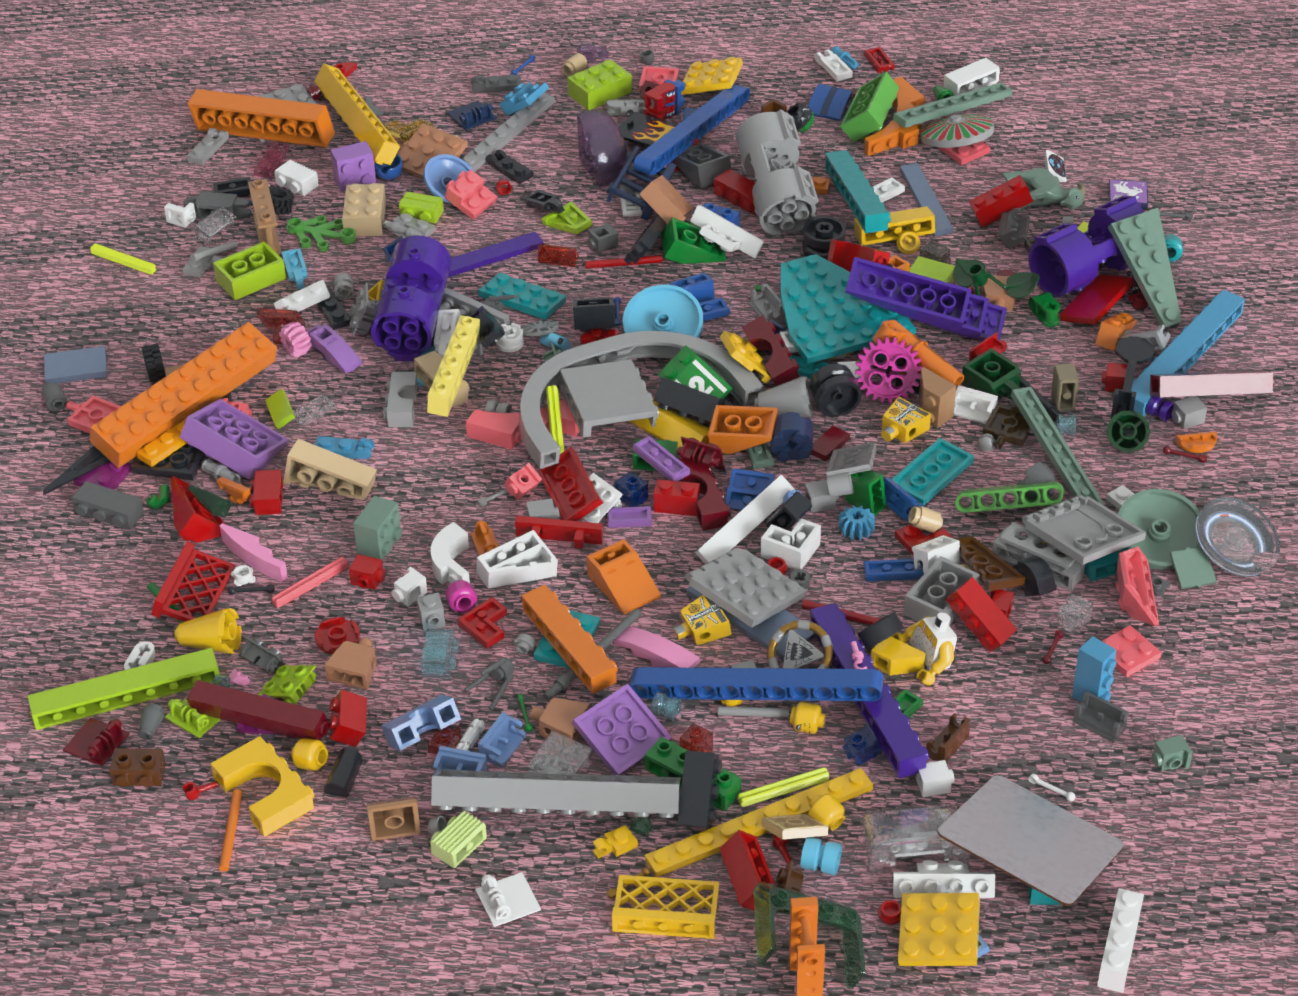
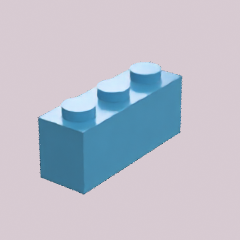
M1092 636L1079 649L1072 694L1074 699L1082 703L1083 695L1086 691H1089L1109 702L1111 698L1110 687L1114 681L1112 676L1113 669L1117 662L1115 660V648Z

